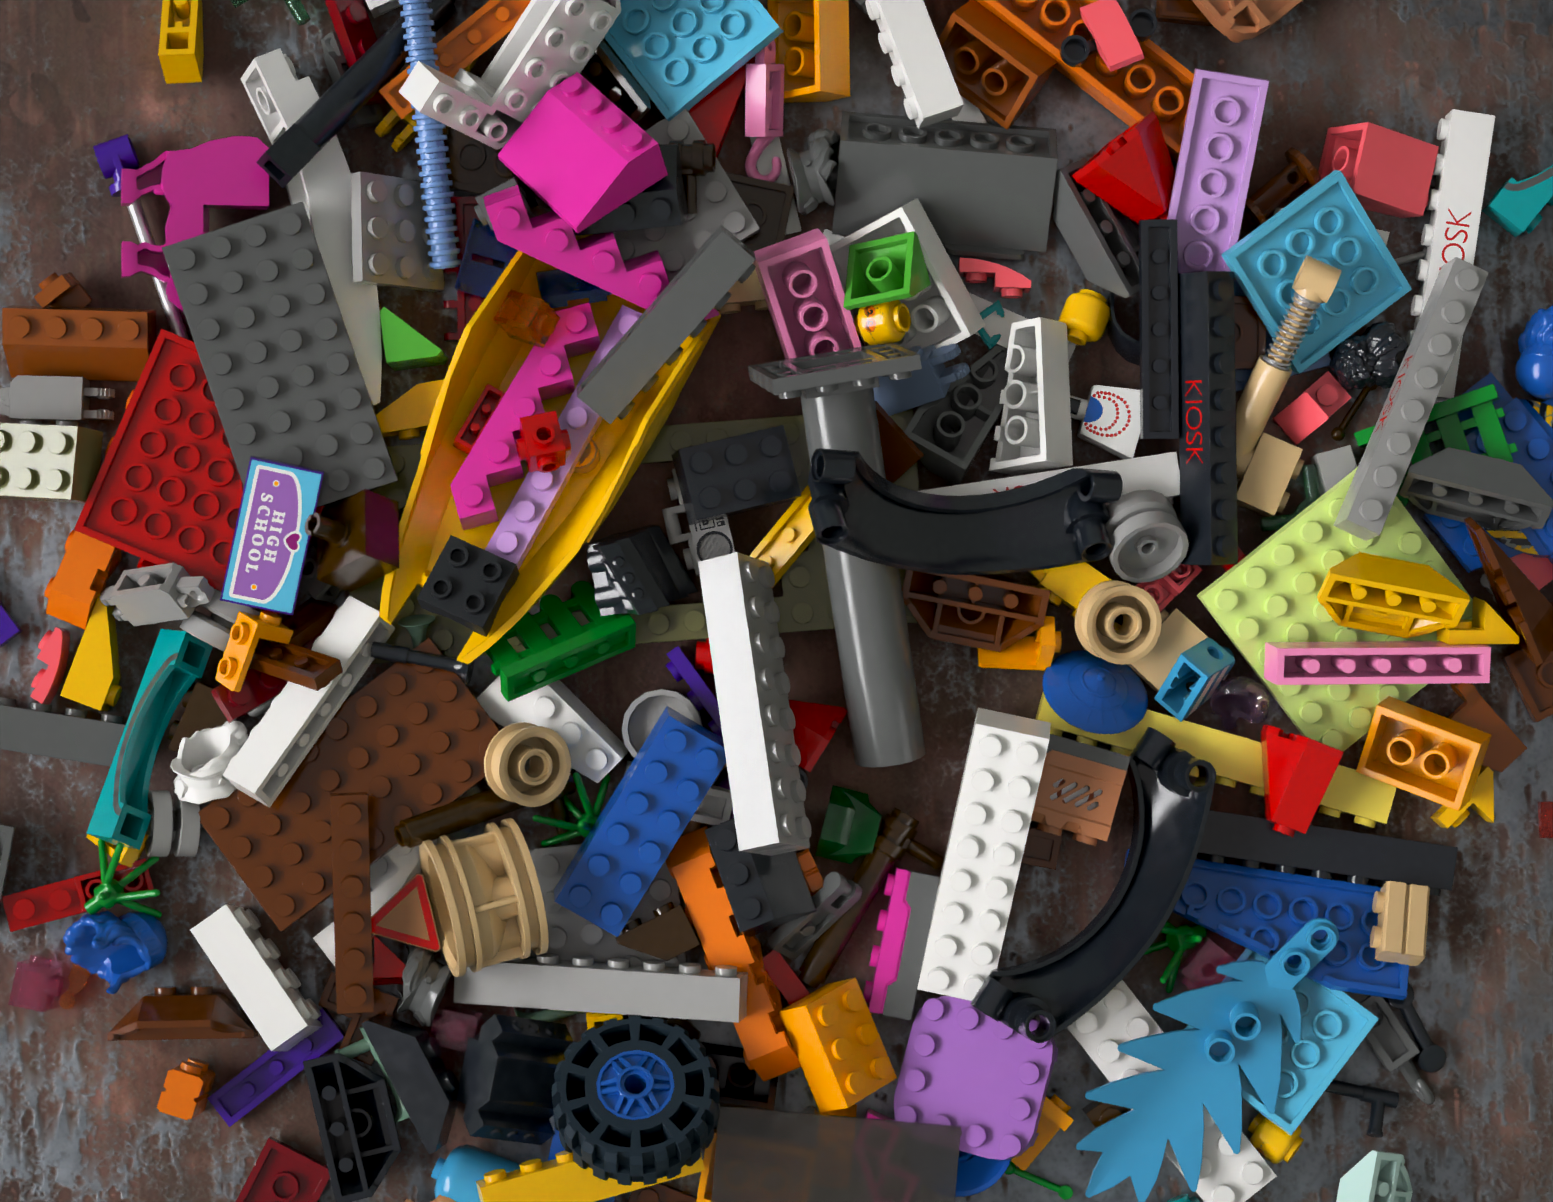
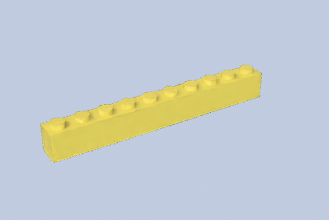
M1044 692L1042 693L1035 720L1050 722V734L1062 737L1063 732L1076 735L1077 742L1095 747L1098 742L1111 745L1110 751L1130 756L1147 728L1151 727L1170 738L1176 744L1175 748L1185 750L1195 758L1210 762L1216 771L1215 783L1232 788L1236 787L1237 782L1250 786L1249 793L1264 797L1261 742L1185 720L1180 722L1175 717L1151 710L1146 711L1143 719L1135 727L1117 734L1091 733L1069 724L1058 716L1047 702ZM1338 765L1319 804V813L1340 818L1341 812L1355 816L1353 823L1375 828L1376 822L1387 824L1397 787L1358 773L1355 769ZM1197 766L1191 769L1190 776L1198 778L1199 770Z

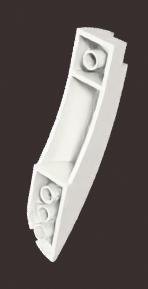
M280 48L254 58L240 78L272 145L319 99L310 77L307 76L298 80L292 61L286 54L282 53ZM335 135L286 185L291 205L299 202L304 203L372 405L380 403L382 376L381 321L377 285L353 283L351 173L337 135Z

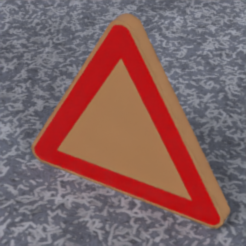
M417 873L371 916L372 934L437 952L440 950L441 944L424 875Z

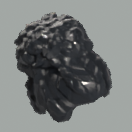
M1387 321L1373 323L1370 327H1367L1362 336L1356 335L1347 338L1335 347L1336 352H1334L1330 361V368L1338 376L1340 385L1348 389H1362L1365 386L1371 388L1375 384L1383 389L1391 388L1401 365L1397 360V355L1407 349L1408 342L1396 333L1394 323Z

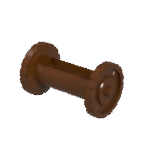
M1293 147L1285 152V157L1289 164L1253 195L1246 198L1243 217L1255 229L1266 222V216L1305 183L1312 187L1321 180L1318 171L1312 163ZM1290 172H1295L1297 175V180L1293 184L1287 180Z

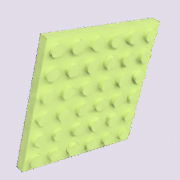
M1357 468L1197 595L1304 737L1343 752L1369 732L1376 707L1388 696L1406 702L1427 684L1276 685L1264 678L1265 642L1439 641L1436 640L1437 631L1411 638H1402L1337 625L1324 606L1319 603L1317 596L1329 569L1359 552L1429 565L1468 594L1397 496L1379 536L1365 541L1333 526ZM1471 597L1461 619L1472 620L1473 599Z

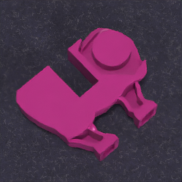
M232 136L208 141L191 149L165 151L154 161L138 170L122 168L121 206H130L140 197L153 192L156 195H164L166 197L170 210L165 225L166 243L164 245H152L147 242L137 245L130 241H122L121 278H130L142 272L167 283L166 294L168 300L183 311L162 247L208 233L209 209L267 210L269 207V174L256 162L269 148L257 137Z

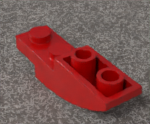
M146 858L135 861L131 868L123 864L118 865L113 879L119 882L142 863L146 862ZM149 869L123 888L124 892L154 890ZM101 871L3 896L2 901L10 932L87 912L84 904L95 896L94 889L102 883Z

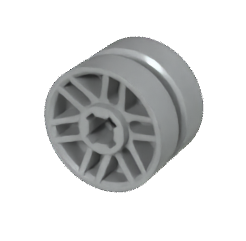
M149 790L148 814H151L152 817L146 831L148 835L145 842L147 856L167 857L172 846L175 857H195L200 838V815L198 813L200 805L181 801L176 793L172 801L168 790Z

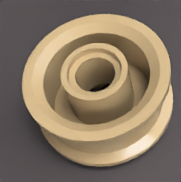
M1119 580L1104 581L1092 587L1080 600L1075 613V631L1081 645L1092 655L1113 664H1130L1142 659L1153 649L1161 632V613L1155 599L1144 589ZM1122 614L1123 624L1115 631L1113 627L1114 620Z
M527 722L513 723L501 729L489 743L484 756V773L488 785L493 792L504 800L526 807H538L554 800L562 792L570 776L571 756L564 739L552 729ZM528 758H530V768L526 772L525 763L528 760Z

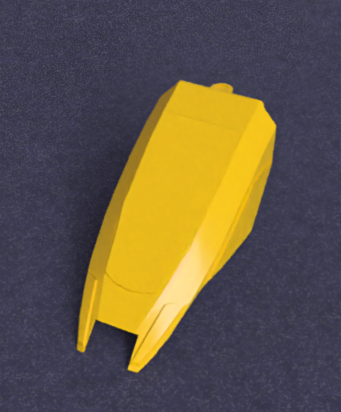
M590 235L576 236V239L579 240ZM519 250L516 252L464 328L440 389L420 451L421 458L399 523V568L386 574L384 577L379 611L381 619L391 625L416 586L419 585L423 588L451 535L485 550L525 479L521 478L490 487L499 521L463 530L450 484L468 454L455 448L453 443L487 383L506 393L555 311L589 302L601 344L622 305L642 314L645 312V308L637 306ZM720 312L718 316L706 320L707 324L695 338L689 335L680 345L683 351L670 366L666 363L662 365L656 372L659 376L658 380L646 393L640 390L632 401L635 405L624 419L620 420L617 417L611 424L604 419L602 420L592 438L600 451V460L597 466L587 473L578 474L573 472L518 570L520 574L504 598L487 637L473 631L457 657V661L469 664L495 644L554 584L585 542H590L614 508L665 424L682 388L721 317ZM596 351L568 358L575 388ZM572 393L542 401L544 412L556 410L557 417L559 418ZM522 460L520 462L524 477H526L529 469L527 461Z

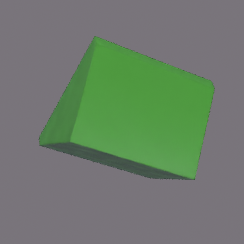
M915 231L849 245L844 308L846 310L913 297L931 285L919 238Z
M386 307L381 309L380 320L386 363L394 371L446 364L449 358L440 348Z

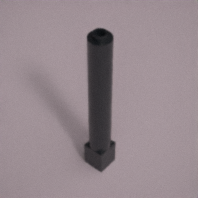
M432 0L429 3V8L433 9V14H430V20H434L435 25L431 26L432 31L437 32L455 14V0ZM400 17L256 162L282 188L406 64L405 58L409 57L408 51H404V46H407V40H403L406 29L402 28L401 25L405 22L404 17Z

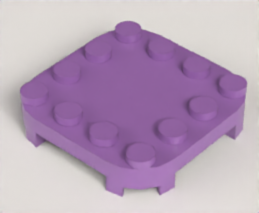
M941 996L927 1000L918 1011L912 1024L899 1074L893 1108L896 1123L908 1134L920 1140L984 1158L1010 1160L1021 1156L1028 1148L1034 1145L1039 1134L1036 1132L1055 1061L1057 1062L1058 1047H1056L1053 1037L1044 1043L1031 1041L1000 1021L997 1022L972 1006L970 1004L972 1001L950 996ZM1032 1018L1029 1023V1030H1036L1039 1027L1040 1021Z

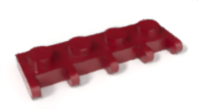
M477 196L451 197V203H455L456 226H458V231L454 232L455 237H459L457 248H460L461 252L457 254V258L461 259L462 264L458 265V267L443 269L445 274H457V300L443 301L444 309H457L458 332L444 333V341L448 342L460 340L464 328L494 286V231L491 230L489 224L483 226L475 212L474 206L478 205L475 199Z

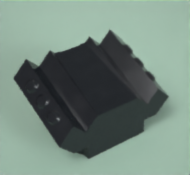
M648 525L627 532L614 533L586 545L587 563L595 586V601L601 616L623 613L642 615L658 611V608L669 606L670 602L689 597L687 594L698 592L687 570L683 567L678 555L672 549L669 540L665 537L659 525Z
M494 1014L482 1025L480 1034L475 1037H468L456 1101L466 1105L463 1120L470 1136L542 1145L555 1134L549 1121L554 1115L552 1103V1085L555 1083L554 1073L557 1064L565 1060L562 1051L573 1042L566 1024Z

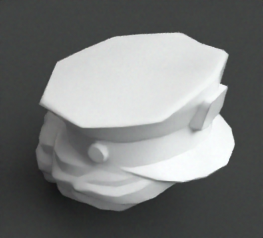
M226 721L223 725L215 728L195 731L190 738H182L178 755L171 761L170 765L173 772L178 774L173 783L175 786L174 792L179 800L200 805L212 800L227 798L236 790V787L222 774L227 769L231 758L239 752L249 738L247 728L242 722L233 721L229 723Z

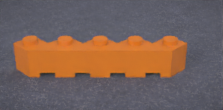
M135 389L131 391L127 399L125 409L127 408ZM114 436L111 438L107 445L105 456L109 450V447L113 441ZM72 530L65 543L66 553L57 574L50 579L45 589L44 597L48 598L46 614L85 630L98 595L104 591L107 580L121 562L123 550Z
M705 826L681 836L671 850L669 858L666 859V865L670 875L676 879L686 904L685 912L691 924L695 927L704 949V959L708 970H715V966L732 965L737 967V972H748L747 1016L739 1023L733 1022L744 1049L743 1057L747 1067L751 1071L755 1069L761 1079L767 1081L800 1068L801 1065L779 1014V1011L782 1010L780 991L764 969L759 940L755 935L748 937L739 931L704 831L708 827Z

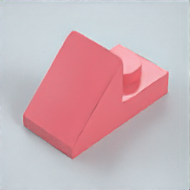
M1327 371L1272 419L1296 446L1326 422L1332 414L1352 397L1333 375Z

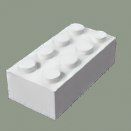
M226 904L194 926L190 931L271 1051H288L322 1027L320 1021L317 1020L321 1016V1012L310 998L305 1000L297 988L301 986V983L295 973L290 968L285 970L277 959L281 956V953L270 938L264 940L258 931L261 924L256 915L249 908L244 910L243 907Z

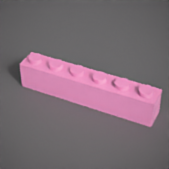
M1441 641L1265 642L1264 678L1276 685L1490 683L1491 647L1485 644L1448 645Z

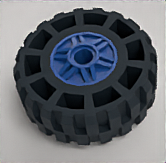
M641 1015L628 1016L629 1019L618 1021L617 1018L604 1021L603 1026L597 1029L591 1027L582 1033V1040L572 1042L564 1052L565 1060L557 1064L554 1073L555 1083L552 1085L555 1128L559 1131L560 1142L565 1151L573 1152V1161L582 1169H587L588 1167L593 1169V1176L605 1181L608 1178L616 1179L618 1184L631 1186L632 1182H644V1185L655 1184L659 1178L667 1176V1179L681 1174V1168L684 1165L692 1166L701 1157V1148L706 1149L711 1144L714 1138V1127L718 1125L719 1081L717 1080V1070L713 1059L706 1056L704 1045L696 1038L691 1040L689 1038V1031L676 1024L674 1027L667 1024V1020L653 1017L651 1020L642 1019Z

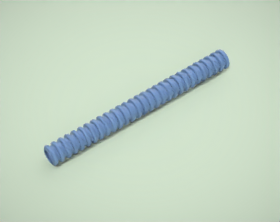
M399 0V5L403 6L404 10L400 12V16L405 19V22L401 25L402 28L406 29L403 40H407V46H404V51H408L409 57H406L405 60L406 63H410L407 74L412 72L418 61L440 71V67L435 65L438 55L434 54L437 43H433V37H436V32L431 29V26L435 25L434 20H430V14H433V9L429 8V3L432 0ZM411 104V108L415 109L412 120H416L417 126H414L413 129L415 132H418L415 143H419V149H416V154H420L421 160L417 161V164L422 167V171L419 172V177H423V183H420V188H424L425 193L421 195V199L426 202V206L422 208L423 211H427V217H424V222H428V228L425 229V233L429 234L430 240H426L427 245H431V251H428V256H432V262L429 263V267L433 269L458 267V265L462 264V261L457 258V254L461 252L460 248H456V242H459V237H455L454 232L458 231V226H454L453 220L457 219L456 214H452V208H455V203H451V197H454V192H450L449 186L453 185V182L448 179L451 169H447V163H450V158L446 157V152L449 151V147L444 144V140L448 139L447 135H443V129L446 128V125L420 113Z

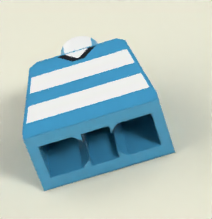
M1206 638L1180 654L1154 699L1182 722L1219 690L1235 664L1232 651L1225 646H1220L1211 638ZM1188 682H1195L1189 687L1192 691L1188 692L1186 684Z

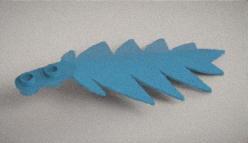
M1326 918L1310 920L1266 963L1258 960H1242L1217 966V973L1238 980L1225 981L1185 991L1153 1004L1154 1011L1197 1029L1175 1030L1120 1043L1117 1047L1119 1052L1157 1066L1162 1070L1144 1072L1112 1081L1085 1093L1086 1099L1133 1109L1097 1127L1076 1144L1077 1150L1102 1152L1093 1169L1085 1192L1086 1197L1091 1198L1106 1191L1130 1176L1138 1202H1145L1157 1181L1168 1139L1190 1190L1195 1192L1202 1164L1204 1137L1203 1104L1233 1150V1153L1238 1154L1240 1152L1242 1087L1238 1064L1268 1112L1273 1114L1275 1112L1281 1079V1016L1294 1042H1300V1004L1293 987L1337 945L1339 932L1332 921ZM1325 930L1327 934L1323 939H1315L1313 937L1314 932ZM1292 955L1301 957L1299 963L1294 965L1289 964L1287 959Z

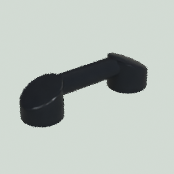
M1145 8L1135 10L1128 19L1138 42L1147 41L1152 37L1157 28L1155 14ZM1079 35L1068 36L1064 39L1060 48L1062 60L1071 67L1084 65L1089 55L1098 52L1094 38L1087 41Z
M1408 983L1407 997L1404 1000L1385 997L1383 999L1388 1005L1399 1008L1420 1051V1053L1415 1055L1417 1066L1426 1072H1437L1446 1062V1052L1442 1047L1432 1043L1412 1004L1414 991Z

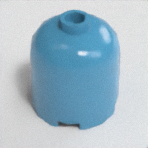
M467 1144L458 1146L450 1152L446 1159L439 1157L431 1174V1178L437 1180L434 1189L435 1199L438 1195L449 1197L456 1202H480L476 1181L484 1179L483 1175L489 1171L505 1169L507 1173L520 1169V1166L516 1162Z

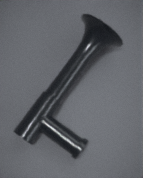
M376 641L372 644L370 654L372 658L388 660L393 664L396 662L410 663L453 672L465 681L466 687H468L471 681L475 660H473L471 663L465 664L457 661V657L416 651L408 647Z
M1333 1080L1325 1090V1092L1371 1103L1369 1126L1366 1135L1376 1138L1383 1137L1382 1128L1385 1106L1396 1108L1399 1102L1398 1092L1367 1085H1356L1339 1080Z

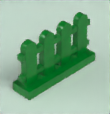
M1494 383L1434 404L1426 425L1437 422L1439 430L1425 434L1423 430L1411 459L1412 465L1432 456L1429 443L1443 439L1445 448L1451 447L1471 452L1464 431L1474 427H1478L1486 449V453L1480 455L1514 463L1511 454L1518 452L1515 443L1507 444L1499 418L1505 417L1503 408L1495 410L1493 401L1500 399ZM1472 410L1474 417L1460 422L1458 414ZM1375 426L1354 433L1358 447L1363 448L1367 446ZM1398 490L1396 496L1403 506L1406 507L1409 499L1399 495Z
M578 581L571 587L572 599L562 602L558 596L553 594L543 596L540 599V612L534 615H530L527 612L485 652L494 663L491 664V671L495 676L500 675L501 693L509 702L634 648L636 643L635 621L629 614L624 616L622 614L601 616L595 601V589L586 581ZM580 609L590 623L581 626L571 612ZM549 623L558 636L549 640L539 626ZM516 636L526 650L517 653L507 639Z

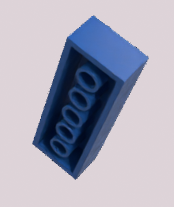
M666 706L554 889V902L618 937L725 765L726 757L723 738Z

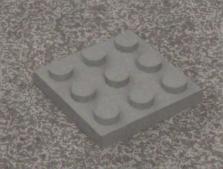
M367 172L351 173L353 283L428 292L444 291L443 269L429 267V263L432 262V256H428V251H431V245H427L426 240H430L429 234L425 233V229L428 228V222H424V217H427V211H423L422 208L426 206L425 200L421 199V195L425 194L424 188H420V183H423V181Z

